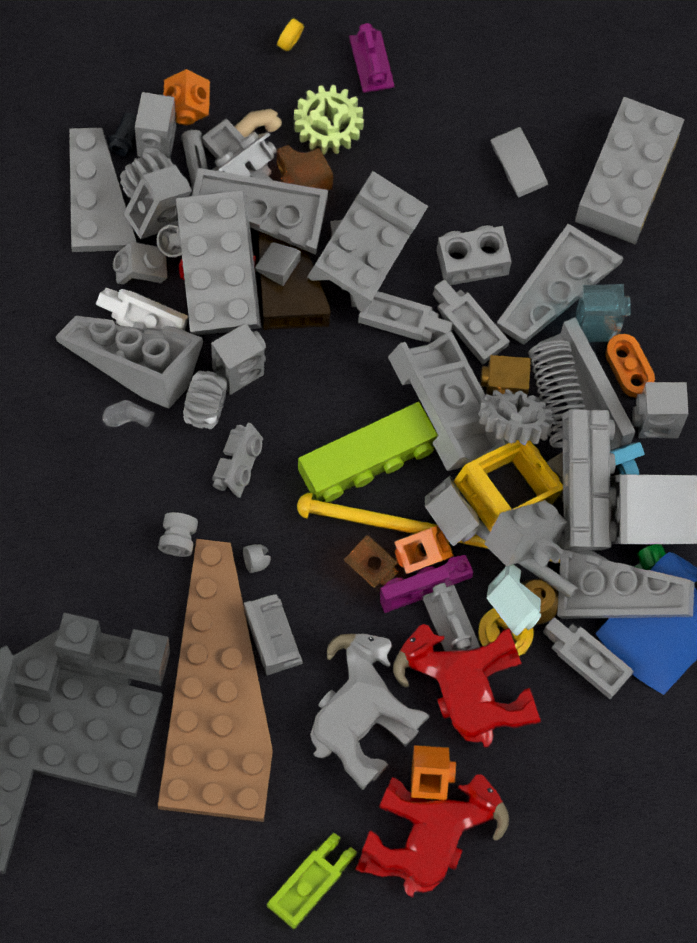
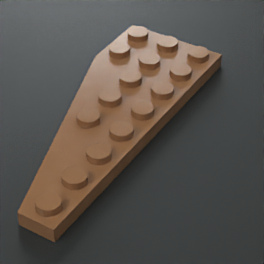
M197 539L158 809L264 822L273 749L231 543Z

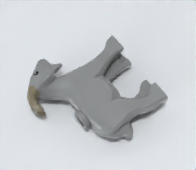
M341 634L333 638L329 643L327 658L331 660L338 651L346 649L349 680L337 693L330 690L320 701L318 706L322 709L315 717L310 736L312 743L316 747V751L313 753L314 756L324 758L328 757L332 752L337 754L342 760L345 771L364 790L371 780L375 781L384 772L388 764L381 759H370L364 755L359 740L377 723L386 728L406 747L418 734L419 731L417 729L429 718V715L421 710L409 709L399 702L388 690L386 684L372 664L376 661L388 667L391 665L387 658L392 648L389 639L368 634Z

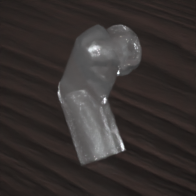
M124 400L107 407L103 412L102 419L107 426L117 427L130 421L148 427L153 419L154 412L131 401Z

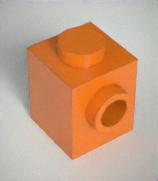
M414 745L411 798L447 800L448 783L455 782L456 762L449 760V748Z

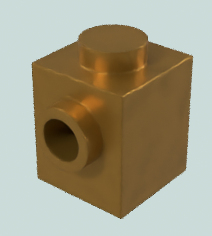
M490 355L488 367L482 366L481 386L487 387L486 394L492 396L495 390L504 394L505 389H509L512 394L523 391V393L528 395L531 358Z

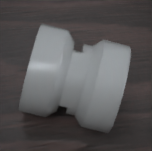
M178 220L164 226L156 237L159 250L168 257L182 255Z
M171 512L165 514L163 527L166 531L160 537L158 549L173 556L186 557L192 555L193 542L191 535L196 533L198 520L183 513Z

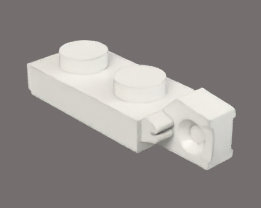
M105 288V290L100 292L96 305L111 311V317L116 319V324L120 326L133 327L135 322L144 323L147 329L163 330L164 326H170L185 331L189 316L130 290L121 289L117 292Z

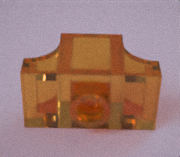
M288 144L277 149V166L283 175L281 182L328 191L333 189V173L320 148L307 153H300L293 150Z

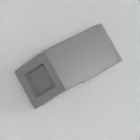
M449 476L425 496V507L448 541L455 546L460 540L466 542L478 531L479 517L477 512L460 495L458 487L453 482L454 479Z

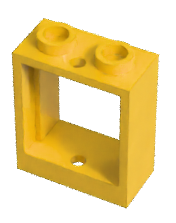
M519 440L512 444L507 443L465 464L453 481L490 532L499 514L513 509H511L486 475L487 473L511 461L514 463L537 494V497L516 508L544 500L552 505L563 491V484L560 482L558 475L552 471L541 456L538 448L530 440H527L526 445H522Z

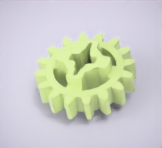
M332 85L330 92H325L323 86H319L318 94H314L310 90L307 91V101L299 99L298 109L294 110V120H296L294 129L295 132H300L301 143L309 140V149L314 150L317 146H320L322 154H326L328 148H332L335 154H338L340 145L347 149L351 148V139L359 140V130H363L364 119H361L363 117V108L357 107L358 98L348 99L347 89H344L340 94L336 93L335 85Z

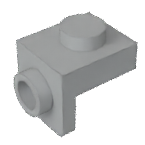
M130 242L115 255L113 268L116 272L118 284L124 285L131 278L162 283L167 279L166 255L157 246Z

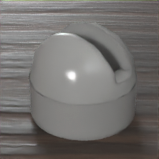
M253 544L243 548V558L249 573L261 571L270 564L271 557L265 555L268 552L267 547L261 544Z

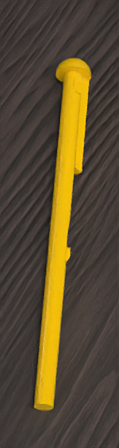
M313 493L302 495L297 503L299 514L308 519L309 513L412 534L438 526L436 524L312 500ZM476 534L466 542L461 540L458 542L489 549L484 544L485 540Z

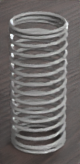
M567 340L546 341L532 347L528 352L529 357L532 359L531 365L534 366L532 371L535 373L534 379L537 380L536 386L539 387L537 391L540 394L539 400L551 403L545 406V409L553 410L551 417L555 418H553L552 424H557L548 433L550 445L554 448H563V441L556 442L563 439L562 428H558L562 426V421H556L562 418V414L554 413L573 407H582L578 410H584L585 408L581 404L584 399L579 397L582 392L577 390L580 384L575 383L578 380V377L575 376L577 370L573 369L575 363L571 362L573 356L570 355L572 349H570V342ZM565 346V347H559V348L550 349V350L544 351V352H542V353H540V354H534V353H536V352H538V351H540V350H542V349H546V348H549V347ZM563 357H570L568 360L563 362H558L551 365H541L547 361L556 360ZM566 364H572L571 366L565 369H560L553 372H543L544 370H547L549 368ZM568 371L573 372L569 375L554 379H544L554 374H559ZM570 378L574 379L573 381L556 386H546L556 381H561ZM566 386H576L575 388H572L570 390L557 393H548L558 388ZM568 393H578L572 397L559 400H550L560 395ZM570 400H580L570 405L552 407L562 402Z

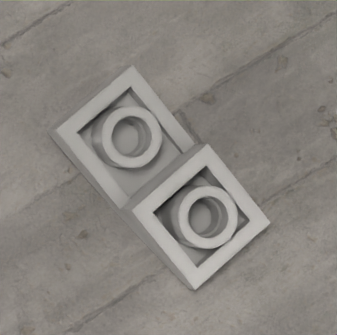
M520 127L491 139L492 147L502 163L506 176L518 198L548 185L541 166Z

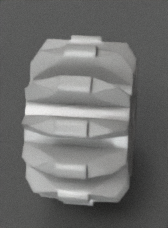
M152 151L150 154L144 153L142 157L135 158L134 162L126 165V170L120 175L124 192L128 197L132 198L144 174L173 166V163L164 153H159L158 151Z
M198 371L193 375L184 403L183 418L185 423L192 424L193 427L201 429H212L218 423L226 397L227 381L225 377L210 371Z

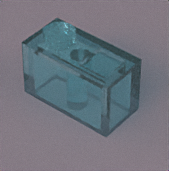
M583 285L576 309V319L588 342H605L620 334L625 317L630 316L631 312L630 297L624 296V285Z

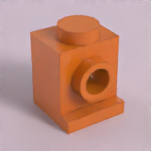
M439 526L395 541L397 548L395 550L396 559L399 565L405 569L406 574L454 556L448 539ZM421 544H423L427 555L421 552Z

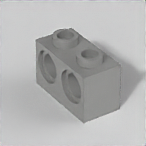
M486 225L477 228L475 231L465 233L451 231L442 237H438L437 255L443 280L445 279L449 285L509 275L511 257L503 226L493 227ZM491 247L495 249L496 252L493 254L485 253L482 250V248ZM455 252L460 253L464 256V258L454 259L450 256V254Z
M246 323L211 343L212 368L219 376L226 378L227 391L230 395L264 375V362L266 361L264 349L266 344L259 332H252Z
M646 382L642 394H637L636 406L632 408L633 427H638V438H679L689 414L687 382Z

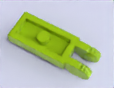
M335 833L317 851L314 850L267 904V907L293 930L340 878L341 872L357 854L350 847L344 851L334 866L327 862L324 858L330 851L335 849L340 840V837Z

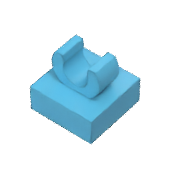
M641 442L630 443L610 451V453L615 455L619 474L639 475L634 459L645 455Z

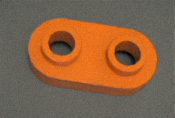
M618 334L609 340L605 352L606 359L623 392L630 397L637 398V394H642L646 382L655 381L654 372L634 337L628 334ZM624 351L627 353V357L621 358L616 352ZM638 379L642 385L635 386L631 383V380Z

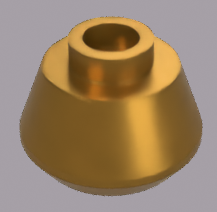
M530 579L523 582L522 584L541 599L539 612L541 617L536 624H543L554 618L558 612L557 590L541 579Z

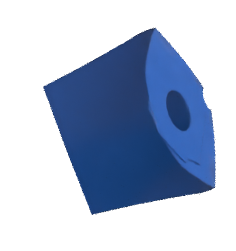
M671 552L664 555L651 569V571L689 579L694 583L697 582V568ZM695 585L693 617L609 618L596 632L604 646L634 671L633 675L663 695L697 660V590Z

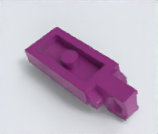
M466 555L449 558L445 565L438 568L433 566L423 568L410 578L404 580L403 578L392 579L384 587L380 588L381 606L384 612L387 613L423 600L422 596L434 592L433 587L445 583L446 587L471 579L473 577V570Z

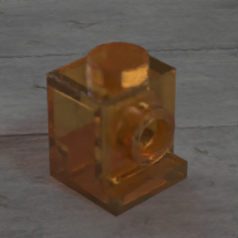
M367 534L344 559L373 588L379 583L384 586L398 574V571L394 568L398 561L370 534ZM376 556L381 560L379 569L374 570L370 568L368 562L371 557Z

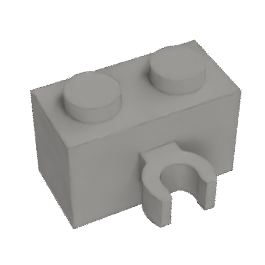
M546 500L500 513L484 544L506 566L534 558L539 565L545 567L550 559L554 563H558L563 551L556 543L568 522L558 513L553 505L549 504Z

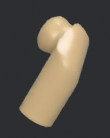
M266 109L250 112L234 127L244 137H247L257 127L265 126L268 132H274L281 126L282 121L277 117L278 113L276 111Z

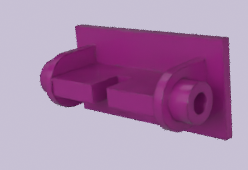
M363 24L359 27L360 31L357 35L349 36L363 93L393 88L394 82L381 31H376L375 28H372L371 24Z

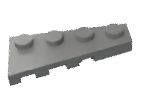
M102 128L70 129L72 252L120 251L130 242L137 243L132 225L124 215L126 210L125 202Z
M198 168L192 196L243 190L247 197L251 228L316 255L328 190Z
M567 224L498 320L496 326L502 332L524 345L622 263L623 257L570 224Z
M562 549L563 554L560 558L559 575L578 587L571 599L561 592L558 593V617L562 619L693 617V581Z

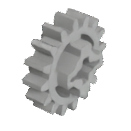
M505 389L504 394L497 390L493 391L492 396L486 394L484 401L481 402L478 416H480L479 423L486 425V432H496L495 438L505 437L504 440L511 444L519 440L522 445H526L527 440L534 444H538L539 439L545 440L548 433H550L553 418L551 417L552 411L545 409V402H535L536 396L527 397V394L523 393V391L512 394L509 389Z

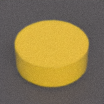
M293 18L282 32L277 46L286 52L290 51L304 29L303 24Z

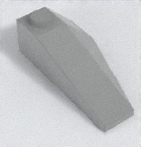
M75 316L56 336L57 342L137 395L166 408H170L189 387L203 344L201 337L176 327L164 326L163 330L147 329L144 323L135 322L133 327L115 325L113 320Z

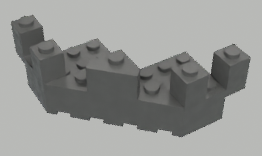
M64 613L59 630L19 653L12 655L7 645L0 649V873L5 874L34 772L136 797L163 695L159 692L133 687L130 684L131 680L134 679L159 686L162 685L170 655L168 637L133 629L131 639L129 640L101 633L98 620Z

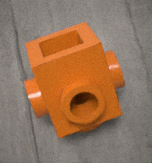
M187 69L164 80L163 95L174 97L177 123L191 125L195 121L209 115V80Z

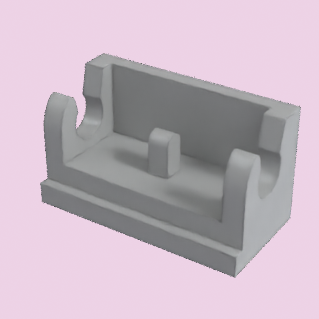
M277 595L245 602V616L266 676L303 664L282 607V602L278 599Z

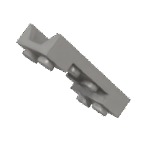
M373 171L307 278L312 281L330 280L351 293L357 309L364 312L428 206Z
M452 332L442 335L428 345L411 349L408 348L406 342L400 343L388 356L402 385L412 384L438 434V437L432 443L447 471L463 468L465 464L509 443L507 440H504L505 437L495 438L496 432H486V425L479 423L480 416H478L481 402L484 401L485 393Z

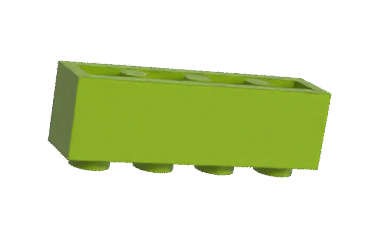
M417 402L299 457L298 471L310 493H313L312 497L314 500L330 502L339 498L344 493V490L352 486L360 488L369 484L374 479V476L384 471L387 474L397 471L404 465L403 462L414 457L418 460L428 456L434 451L433 448L435 447L432 442L438 435L420 402Z

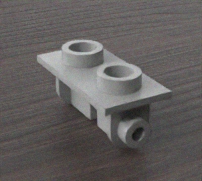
M256 132L251 133L239 142L242 147L232 154L231 151H227L214 161L217 166L212 170L250 176L251 174L244 164L248 162L252 169L257 171L267 162L274 159L273 154L277 152L275 146L271 142L266 143L264 139L270 136L269 132L259 135Z
M247 423L246 427L236 425V428L230 431L223 453L233 456L232 460L220 458L212 477L214 488L225 491L228 486L239 498L244 487L249 483L252 466L256 456L260 454L262 449L263 437L251 423Z
M445 583L433 587L434 592L422 596L438 636H445V639L441 642L444 651L471 650L480 647L454 585L446 587Z

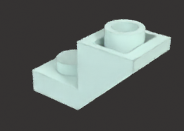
M513 564L506 566L488 585L487 599L509 629L518 636L525 628L530 630L540 619L541 599L520 583L521 570Z

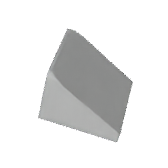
M272 242L256 265L255 271L284 286L300 262L301 251Z

